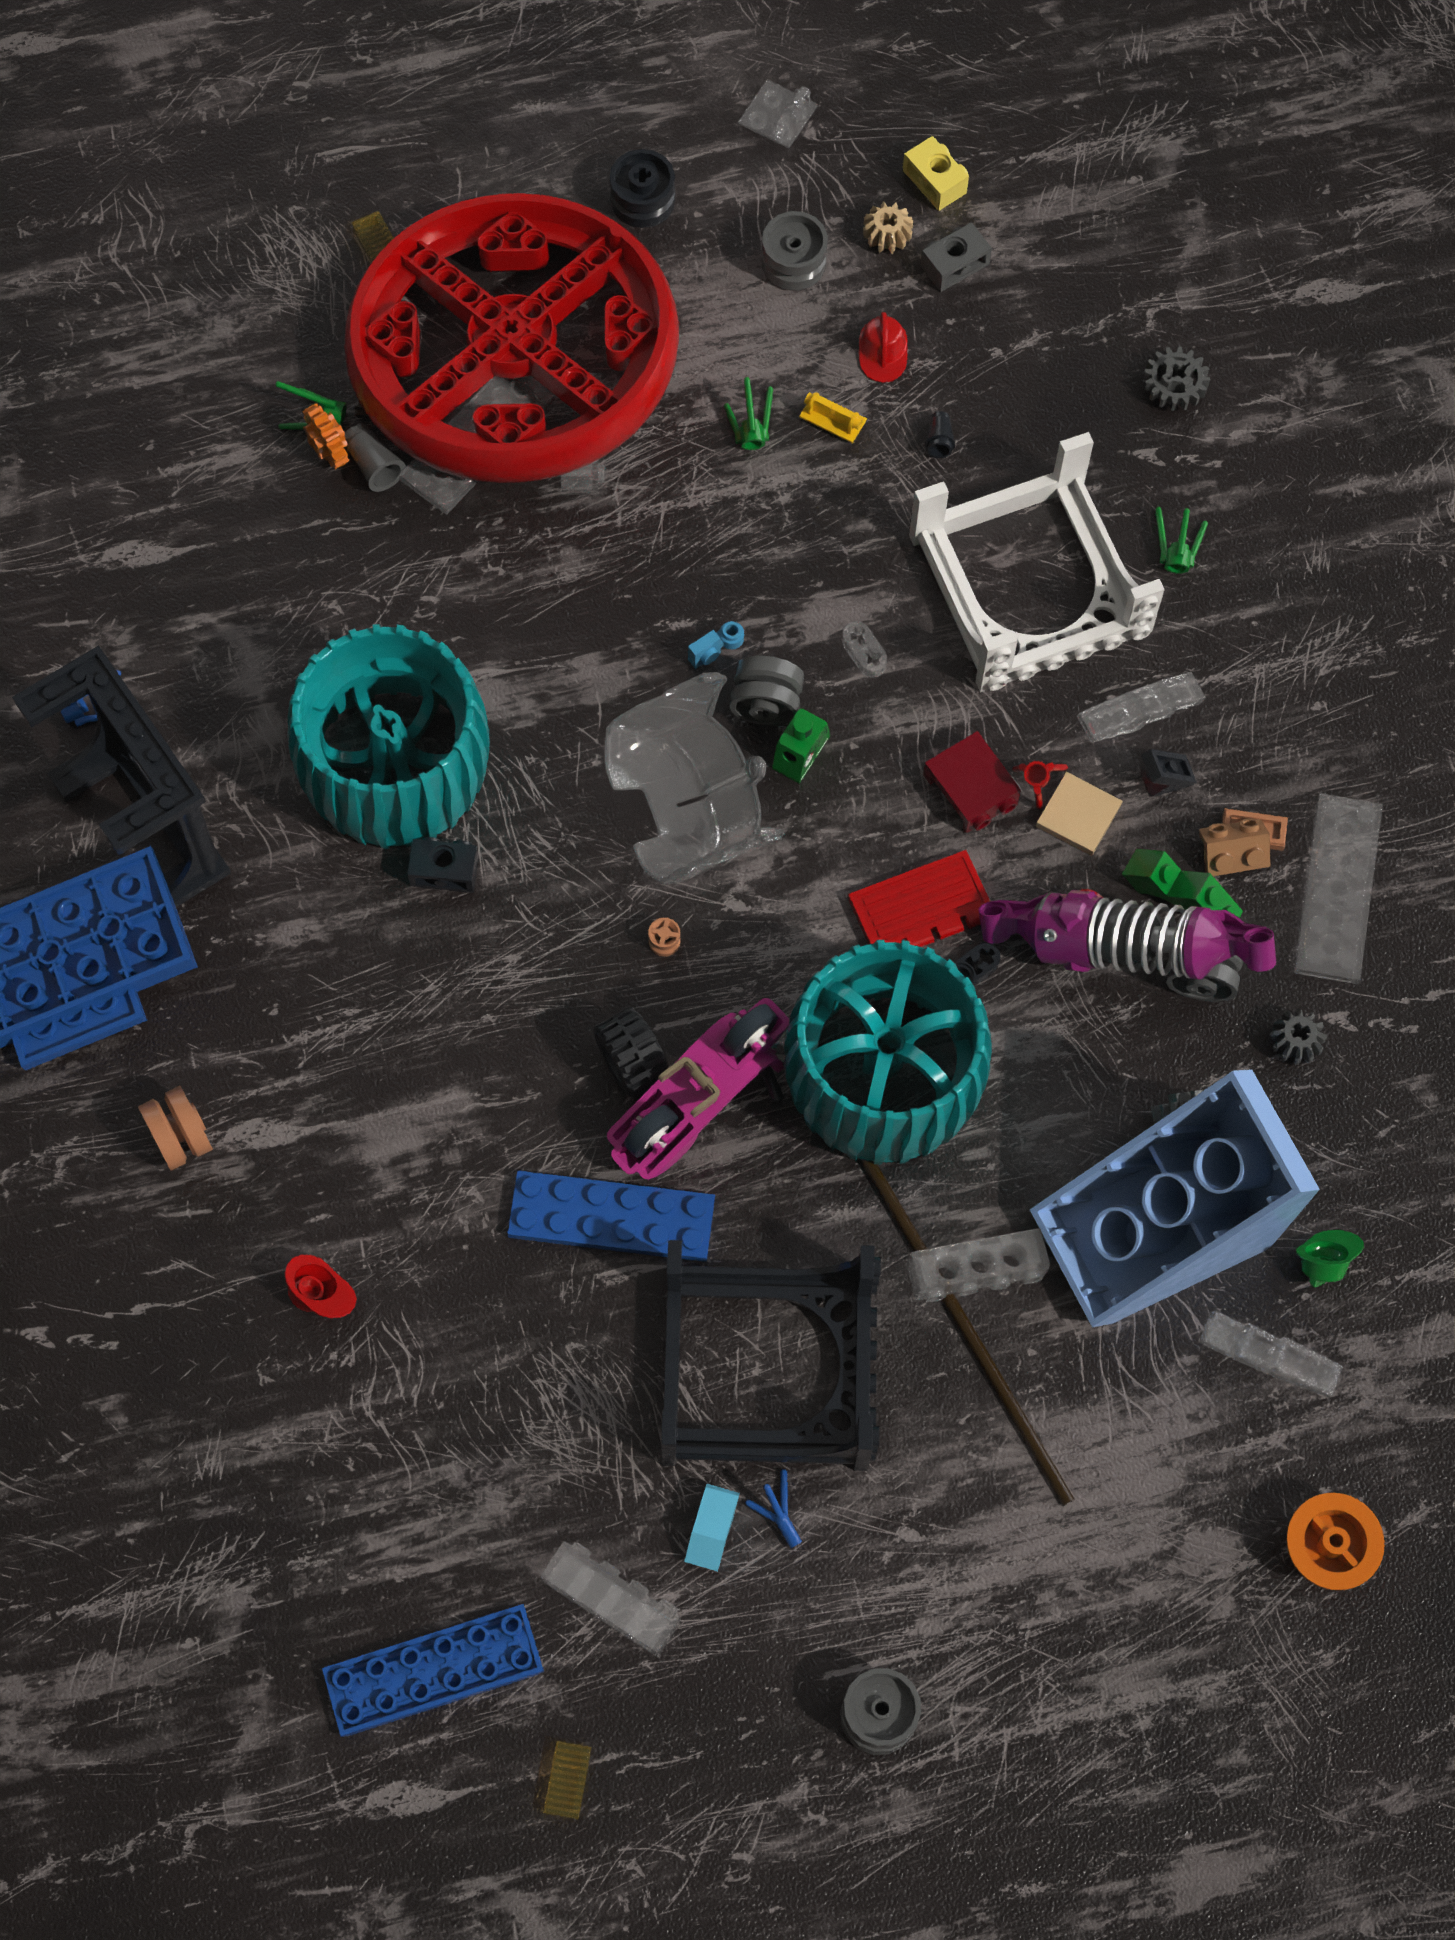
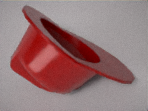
M882 312L880 316L870 320L862 328L859 336V362L861 369L868 378L881 383L891 382L900 377L907 364L906 331L896 319L887 316L886 312Z
M301 1254L292 1258L286 1265L284 1275L288 1285V1296L293 1305L298 1309L306 1312H315L327 1318H341L350 1314L355 1308L357 1298L353 1288L321 1258Z

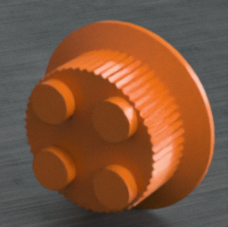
M1324 1493L1314 1496L1305 1501L1295 1511L1287 1529L1289 1556L1300 1574L1319 1587L1338 1591L1355 1588L1373 1576L1383 1558L1385 1545L1382 1527L1370 1508L1352 1496L1341 1493Z

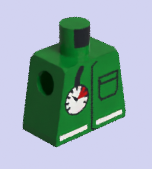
M800 708L778 740L772 769L800 784L830 737L828 723ZM794 755L796 761L790 760L788 756Z

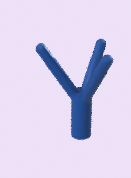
M782 1469L780 1471V1505L770 1485L765 1484L763 1486L775 1514L751 1500H746L745 1504L775 1522L791 1549L801 1543L802 1540L788 1517L787 1471Z

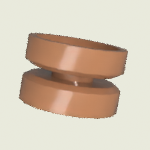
M180 1085L165 1092L164 1099L171 1111L170 1114L165 1116L159 1102L154 1099L138 1106L170 1171L186 1164L187 1157L180 1145L184 1141H186L192 1154L196 1157H200L213 1150L204 1132L207 1129L193 1103H189Z

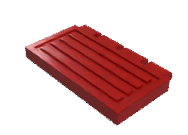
M967 850L848 894L849 903L868 944H874L876 940L883 939L884 942L897 943L905 940L910 941V945L918 947L935 942L932 934L933 931L936 932L939 940L963 932L962 920H965L969 929L980 925L979 907L984 903L990 902Z

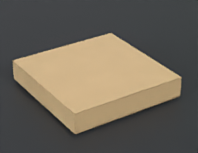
M1066 772L1037 821L1036 827L1092 856L1123 801Z

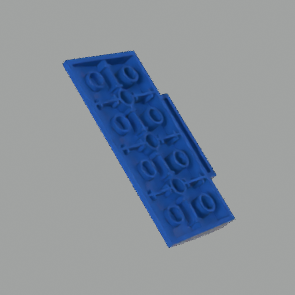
M151 846L0 908V1048L13 1043L20 1065L25 1071L147 1021L137 992L198 967L168 885Z

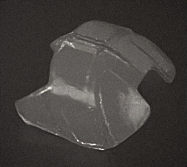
M718 672L702 673L668 689L663 695L639 704L621 714L606 727L605 767L611 787L614 790H642L645 793L659 835L655 838L637 842L633 848L644 871L661 884L683 882L738 855L780 842L782 840L781 836L785 835L782 829L760 828L761 804L756 784L765 776V761L760 756H751L745 759L739 745L729 731L712 717L720 691L727 681L726 676ZM706 793L708 795L704 800L679 808L677 806V803L702 796Z

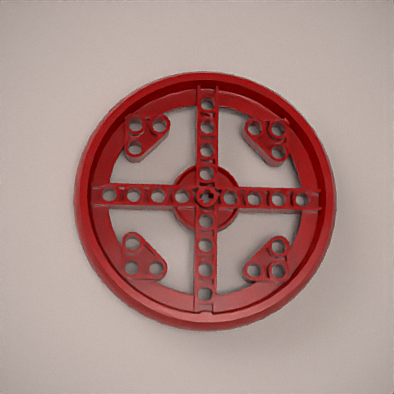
M525 193L497 194L477 197L441 208L407 227L381 250L363 274L349 306L345 325L344 350L351 385L362 408L373 424L399 449L427 466L457 477L483 482L520 483L556 477L585 467L621 446L637 432L659 404L671 380L679 344V320L673 294L659 264L647 248L619 223L596 210L562 198ZM548 243L560 245L580 253V255L530 296L505 294L493 297L445 259L461 250L478 245L480 262L486 270H538L545 267L549 262ZM611 279H614L623 290L625 296H613L605 304L606 359L611 369L615 371L625 370V372L611 391L556 347V325ZM416 283L468 325L466 335L467 347L408 395L399 383L396 375L407 377L415 374L418 370L420 327L416 307L410 302L401 300L411 285ZM531 375L581 415L564 425L547 430L544 410L537 404H487L478 407L474 411L475 433L453 427L441 421L494 376L513 379Z

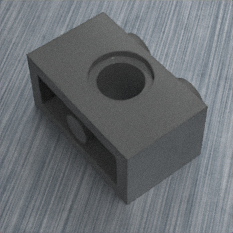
M971 222L964 227L953 229L948 236L939 241L935 240L928 243L922 250L920 267L937 289L942 292L990 264L992 247Z

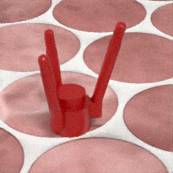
M1033 761L1028 765L1022 763L1012 767L1014 772H1023L1026 783L1034 788L1035 803L1038 809H1041L1043 806L1041 788L1048 784L1050 772L1068 769L1066 764L1048 763L1045 765L1040 761Z

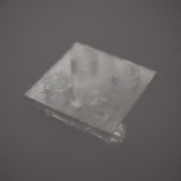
M767 79L738 121V124L790 148L818 104L810 100L811 92L806 87H801L793 92Z

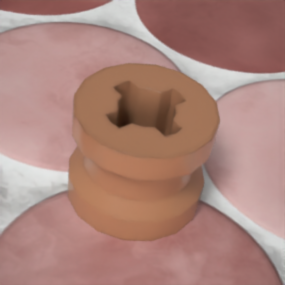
M659 918L651 923L648 929L650 949L656 955L664 957L673 955L678 951L680 947V928L674 920Z

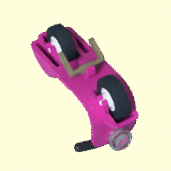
M764 998L748 1012L743 1009L739 1011L738 1015L736 1013H729L713 1024L671 1067L659 1075L658 1080L609 1129L607 1138L614 1146L611 1156L619 1167L627 1174L639 1173L642 1178L647 1180L668 1170L690 1149L700 1131L758 1074L762 1077L770 1099L775 1103L780 1102L783 1094L772 1068L778 1073L784 1069L782 1061L775 1055L777 1052L776 1048L779 1045H784L785 1039L783 1036L786 1034L785 1030L789 1025V1019L772 1000Z

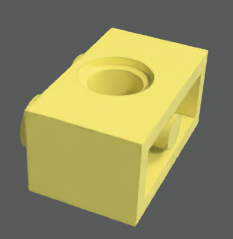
M933 136L904 153V173L938 211L967 193L969 180L967 170L962 164H957L951 157L948 148L944 144H940Z

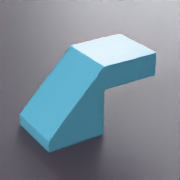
M706 1484L684 1562L718 1572L740 1493Z

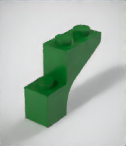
M1136 848L1122 873L1138 893L1162 898L1173 905H1181L1185 911L1191 906L1205 907L1211 910H1227L1239 918L1243 912L1211 873L1181 870L1165 851Z

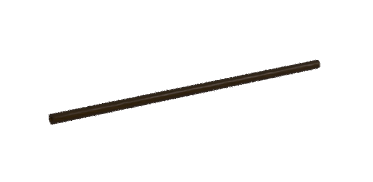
M859 1159L1061 1504L1065 1506L1067 1503H1071L1075 1500L879 1166L874 1164V1161Z

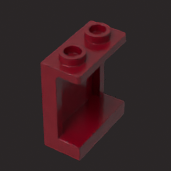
M978 731L925 762L923 776L930 785L934 782L937 784L964 822L963 829L966 833L973 829L979 831L985 828L992 821L991 818L1000 813L1002 815L1008 814L1018 805L1017 802L1021 792L1020 787Z

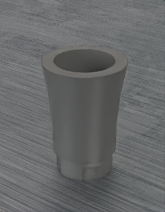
M359 423L354 427H350L345 432V439L348 443V446H346L347 451L358 465L372 491L380 492L387 490L402 478L406 469L405 463L382 442L375 431L371 430L367 424Z

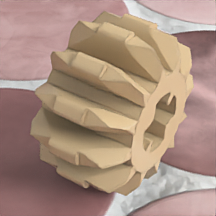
M883 201L881 209L872 206L870 214H866L864 217L863 236L868 239L869 247L878 246L879 253L884 249H889L891 254H893L895 247L903 250L906 242L912 238V217H908L907 208L898 210L896 202L892 207H888Z

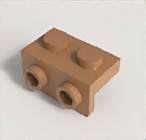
M1247 818L1237 823H1217L1207 828L1199 829V836L1204 843L1205 873L1219 876L1270 867V833L1261 819Z

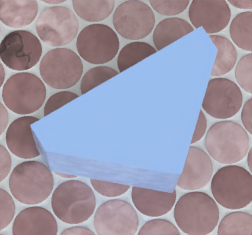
M1252 1070L1232 1071L1035 1205L1030 1209V1212L1091 1326L1098 1327L1113 1324L1266 1251L1276 1242L1320 1189Z

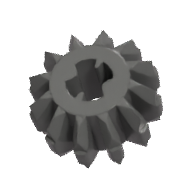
M1301 1008L1296 1010L1294 1016L1287 1010L1283 1013L1282 1019L1274 1021L1273 1027L1275 1030L1271 1031L1269 1038L1276 1042L1272 1047L1273 1052L1283 1051L1282 1061H1286L1289 1056L1293 1057V1063L1296 1066L1300 1064L1302 1058L1307 1063H1310L1314 1059V1054L1320 1055L1322 1053L1323 1046L1321 1044L1325 1043L1327 1036L1320 1032L1324 1027L1323 1022L1313 1023L1314 1012L1304 1017Z

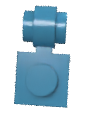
M726 622L717 633L712 630L688 646L689 662L696 669L702 664L708 665L715 661L721 653L723 646L731 650L739 648L744 642L743 627L737 622Z

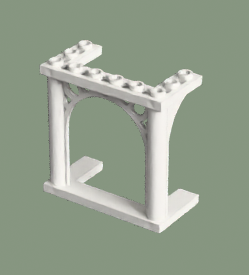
M1089 432L1060 441L1053 473L946 509L949 491L944 481L915 491L909 537L913 546L921 545L977 668L975 682L980 692L988 689L990 691L999 690L1008 682L1017 679L1020 681L1027 680L1037 672L1045 669L1049 671L1056 670L1063 666L1065 662L1074 659L1084 660L1096 651L1115 649L1122 642L1130 639L1141 640L1147 637L1153 630L1164 587L1160 579L1139 586L1129 575L1119 558L1084 484L1094 443ZM1059 496L1092 566L1095 578L1094 596L1085 613L1065 629L1044 635L1017 633L996 623L980 607L947 535ZM1103 594H1107L1108 601H1101L1100 597ZM1097 610H1106L1114 615L1115 620L1103 623L1097 620L1093 613ZM1091 624L1094 628H1088V630L1083 631L1082 626ZM991 633H997L999 635L993 637ZM1017 643H1018V645H1019V652H1018L1017 655H1015L1016 646H1017ZM1035 644L1038 646L1026 651L1027 645Z

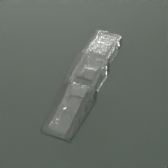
M1188 672L1109 699L1080 712L1077 718L1090 742H1095L1141 730L1146 723L1171 717L1176 710L1199 705L1206 697L1192 672Z
M1218 1311L1210 1312L1199 1343L1256 1370L1328 1398L1333 1396L1343 1366L1287 1337L1278 1338L1252 1324L1243 1325Z

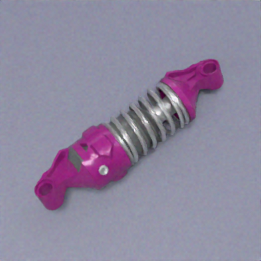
M1071 890L1068 894L1049 892L1028 902L996 900L982 904L978 910L982 938L985 942L991 944L1007 941L1011 935L1019 933L1033 948L1042 963L1060 964L1064 966L1065 970L1088 972L1091 968L1106 969L1112 963L1116 971H1120L1127 965L1131 972H1136L1142 965L1146 974H1151L1157 967L1160 974L1164 976L1173 969L1177 977L1185 975L1186 978L1203 979L1217 964L1235 955L1244 961L1247 968L1252 971L1263 972L1272 969L1276 965L1273 931L1265 926L1244 923L1239 917L1227 910H1211L1210 908L1191 906L1185 911L1181 905H1175L1170 909L1167 904L1160 903L1157 907H1154L1151 902H1144L1139 906L1136 901L1132 900L1124 904L1121 899H1114L1110 902L1108 898L1097 897L1095 892ZM1147 908L1150 909L1151 912H1145L1143 910ZM1159 910L1167 912L1162 924L1158 914ZM1175 911L1182 913L1177 926L1173 915ZM1162 953H1169V959L1164 969ZM1178 954H1179V963H1180V968H1181L1180 971H1179V969H1178V960H1177V959H1178ZM1152 960L1151 966L1148 967V963Z

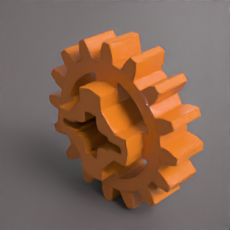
M317 403L302 411L304 414L303 418L308 425L303 428L311 448L317 453L319 459L325 458L334 469L348 463V453L344 449V447L348 446L345 433L341 425L335 420L331 412L329 414L324 412Z

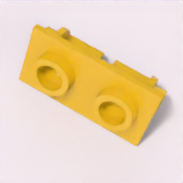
M809 392L804 400L806 406L799 415L800 418L852 444L867 421V418L859 415L858 412L854 413L820 396L817 392L813 394Z

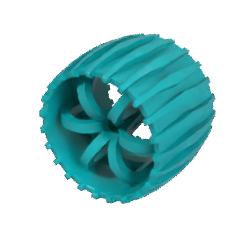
M372 624L373 628L356 631L354 628L348 630V635L335 641L334 639L326 642L324 649L317 655L313 654L309 658L304 672L299 673L296 679L294 694H292L289 702L288 747L290 758L293 762V769L301 788L321 817L328 820L338 832L343 835L348 834L358 843L364 845L371 843L380 845L383 849L402 845L409 848L412 847L413 839L421 840L424 837L437 838V835L447 828L452 829L456 826L458 819L464 812L468 813L472 807L476 793H479L482 787L489 758L490 738L488 721L482 697L471 674L459 658L456 659L447 645L443 642L438 643L422 630L418 633L408 630L404 625L397 624V627H381L380 624ZM397 692L411 693L415 697L423 696L419 712L407 729L397 713L391 710H384L381 705L373 707L370 699L375 698V695L390 693V695H396ZM356 703L370 731L369 747L365 750L349 752L328 746L324 738L325 731L331 723L338 719L339 714L347 708L351 709ZM439 704H441L454 717L456 725L455 743L450 753L447 754L423 752L416 748L415 744L425 733L435 716ZM408 764L430 771L427 773L422 772L418 774L417 778L413 779ZM330 765L340 768H366L373 766V772L368 784H362L358 780L352 778L349 780L338 775L336 771L331 769ZM392 769L397 779V784L386 785Z
M884 939L876 940L874 944L861 947L858 944L852 946L848 952L839 957L837 955L832 957L820 972L817 971L804 987L803 993L796 1000L790 1015L784 1041V1052L786 1055L784 1059L785 1076L797 1111L804 1115L806 1125L814 1134L817 1133L828 1147L833 1150L836 1148L848 1154L850 1159L871 1160L877 1165H881L883 1162L897 1161L899 1164L906 1163L912 1158L920 1155L924 1157L934 1152L941 1143L944 1145L949 1142L976 1110L981 1095L985 1090L990 1072L992 1042L987 1013L981 998H977L975 987L971 980L963 976L952 960L949 959L947 961L935 954L934 949L928 946L924 949L910 945V941L902 940L901 943L884 942ZM874 998V1000H881V998H891L886 1023L883 1022L879 1014L866 999ZM906 1000L917 1003L920 1009L924 1007L927 1011L933 1012L901 1027ZM845 1006L849 1007L860 1018L866 1028L867 1034L844 1037L818 1048L820 1036L826 1022L839 1009ZM949 1029L956 1052V1069L952 1081L927 1054L913 1045L919 1037L934 1030ZM850 1053H865L862 1070L865 1074L874 1073L866 1106L861 1107L848 1101V1098L843 1095L840 1096L829 1087L828 1082L825 1079L823 1080V1071L827 1063ZM906 1063L917 1068L935 1089V1100L927 1106L919 1109L912 1108L904 1112L880 1111L886 1080L895 1077Z

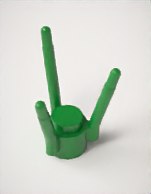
M745 377L744 390L748 419L744 420L739 428L730 405L725 403L724 408L734 431L736 444H741L745 450H757L765 446V441H769L768 428L773 387L769 386L767 388L763 421L760 424V421L754 418L750 378Z
M280 381L275 383L278 388L319 403L323 411L327 414L331 412L338 424L342 426L346 415V402L326 398L312 391L296 388ZM306 422L281 423L278 427L281 430L304 429L303 427L308 424Z
M1157 507L1155 511L1161 550L1160 563L1165 564V569L1171 573H1186L1189 571V568L1194 567L1195 556L1208 522H1202L1192 548L1189 550V545L1185 541L1190 510L1185 508L1179 541L1171 543L1167 549L1162 509Z

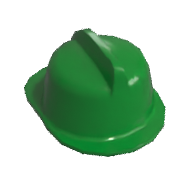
M1327 1230L1315 1234L1303 1245H1300L1296 1249V1254L1301 1258L1302 1271L1310 1278V1285L1316 1288L1326 1282L1341 1281L1346 1275L1350 1262L1364 1249V1242L1358 1235L1352 1232Z

